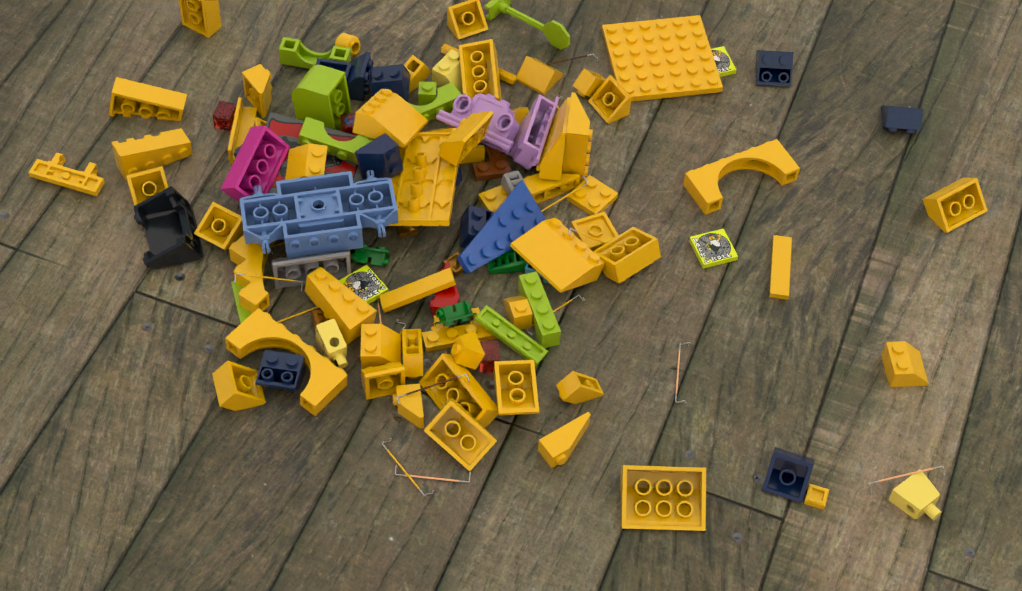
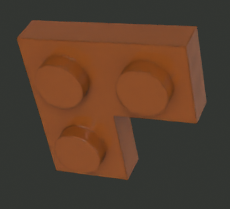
M491 147L486 148L488 161L472 163L476 181L502 178L503 174L511 172L507 155Z

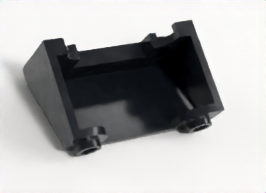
M172 186L134 206V219L139 225L141 224L145 227L150 251L144 253L143 262L146 267L158 269L193 262L203 258L204 254L200 237L194 234L197 224L193 208L187 199Z

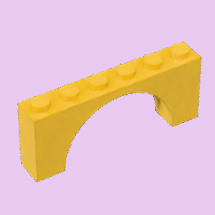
M775 139L730 157L722 158L711 164H706L695 170H690L685 173L683 185L706 215L721 209L723 196L719 191L718 182L726 174L741 169L757 170L770 175L783 186L797 180L800 167L781 143Z
M259 308L225 338L226 349L240 360L249 353L263 348H281L291 351L296 355H303L310 371V379L306 388L300 394V405L314 416L347 386V373L342 368L336 367L329 358L320 355L313 346L304 343L297 334L289 332L282 323H277L269 313L263 312Z

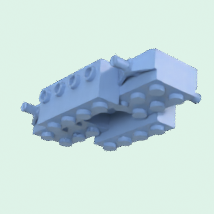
M368 170L366 172L367 180L353 183L351 171L276 181L278 194H263L260 185H258V191L257 186H254V195L239 199L246 244L256 243L262 245V253L266 254L265 248H267L268 254L271 251L269 243L284 239L287 258L364 248L362 228H377L378 237L382 238V235L383 237L386 236V226L398 223V209L391 178H376L373 170H370V176Z

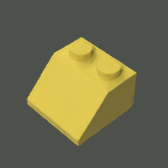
M451 49L432 68V82H436L437 87H442L452 82L460 93L463 94L459 52Z

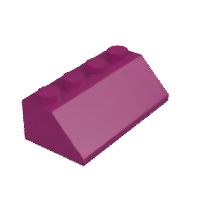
M265 125L251 127L221 190L239 202V199L242 197L254 195V186H257L258 191V185H260L262 193H268L290 146Z

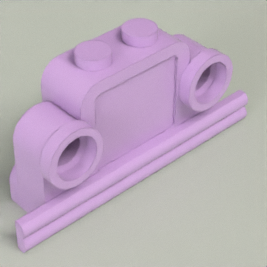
M488 93L487 95L476 94L473 99L466 94H461L454 100V109L451 114L440 110L436 116L437 120L445 123L448 127L458 128L462 119H467L472 113L494 112L486 137L480 143L506 155L510 152L514 144L513 140L519 131V124L514 119L515 113L509 108L510 103L502 99L498 101L496 97Z
M539 94L534 100L529 113L519 124V131L513 140L514 144L508 155L513 158L514 162L523 166L526 170L536 166L540 160L559 102L558 96L553 101H550Z

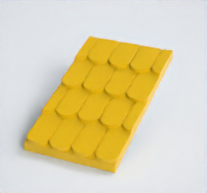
M419 132L405 148L399 146L403 171L391 178L398 209V223L388 226L450 225L459 165L456 167L438 155L440 142L444 137L448 138L450 132Z

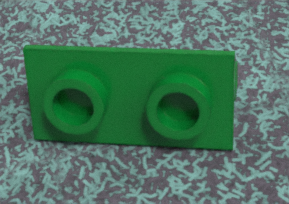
M363 244L364 248L353 249L355 253H351V260L354 263L367 264L368 258H372L371 265L380 267L388 266L389 258L386 257H391L387 248L377 246L376 249L369 248L366 244Z
M466 301L453 304V308L452 305L440 307L436 311L439 322H435V325L443 323V327L455 324L454 320H458V322L470 320L469 316L476 315V313L470 312L471 304Z

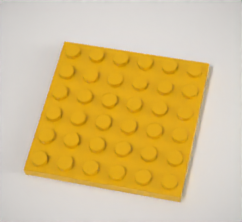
M700 15L602 25V33L614 78L632 97L631 102L723 91V85Z

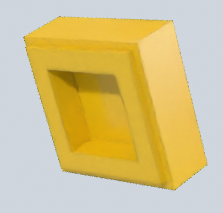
M809 483L804 504L824 510L829 489Z

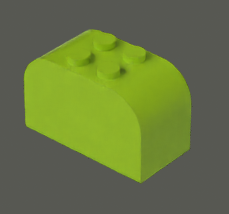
M323 65L312 66L292 92L296 119L305 121V118L309 117L324 122V127L348 133L345 118L348 117L347 122L353 120L345 72Z

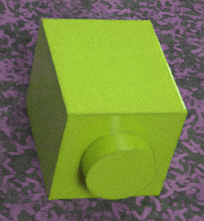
M419 81L418 106L430 104L436 99V82Z

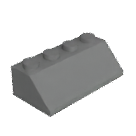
M349 250L294 258L281 257L271 259L273 277L303 281V285H306L307 275L320 266L337 280L351 274ZM274 279L275 289L300 286L302 283Z

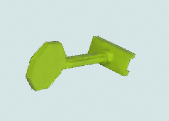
M491 0L484 6L489 11L485 16V19L489 21L501 12L509 14L544 32L552 46L562 50L570 45V35L562 24L552 20L544 25L511 8V0Z

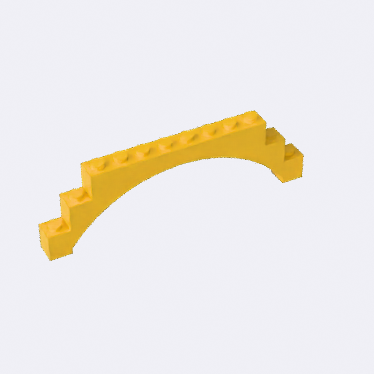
M244 234L240 239L232 243L229 248L230 260L237 264L233 271L234 279L235 273L264 276L265 265L269 253L267 254V248H265L266 254L262 253V245L256 243L246 244ZM275 241L269 243L270 250L272 249ZM236 274V282L243 286L238 294L239 304L251 313L258 308L261 311L267 309L270 306L269 293L264 289L263 278Z

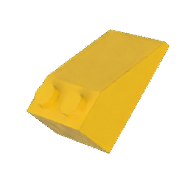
M534 360L494 361V385L498 415L539 414Z
M453 398L445 404L424 428L425 433L469 471L497 442Z

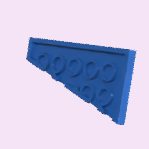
M523 180L518 182L513 191L509 193L504 202L487 220L474 239L457 257L466 275L512 250L513 248L510 247V244L546 220Z

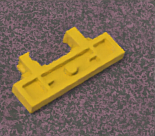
M57 152L51 161L47 162L36 159L28 172L32 178L93 196L98 195L105 183L104 178L97 176V164L89 162L84 172L64 167V155Z
M479 307L471 309V313H476V315L471 316L473 320H470L469 324L453 327H443V323L435 325V322H439V318L435 315L433 316L434 326L431 327V331L421 332L426 352L452 348L460 336L471 331L476 332L480 342L498 338L474 321L475 317L480 313Z

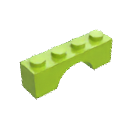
M283 37L279 47L280 64L310 69L316 64L317 58L350 63L351 48L333 46L326 53H317L306 48L301 40Z
M451 82L437 88V97L430 104L422 106L410 105L430 122L436 119L440 110L451 113L454 109V100L461 93Z
M306 117L299 134L298 144L327 146V154L337 156L341 160L352 161L358 165L355 151L374 139L359 134L350 141H337L327 134L324 122Z
M537 271L519 275L518 291L520 295L528 299L533 313L535 335L539 344L544 348L560 345L561 330Z

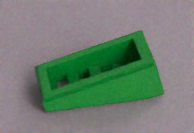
M515 250L506 252L487 263L489 274L525 272L527 261Z

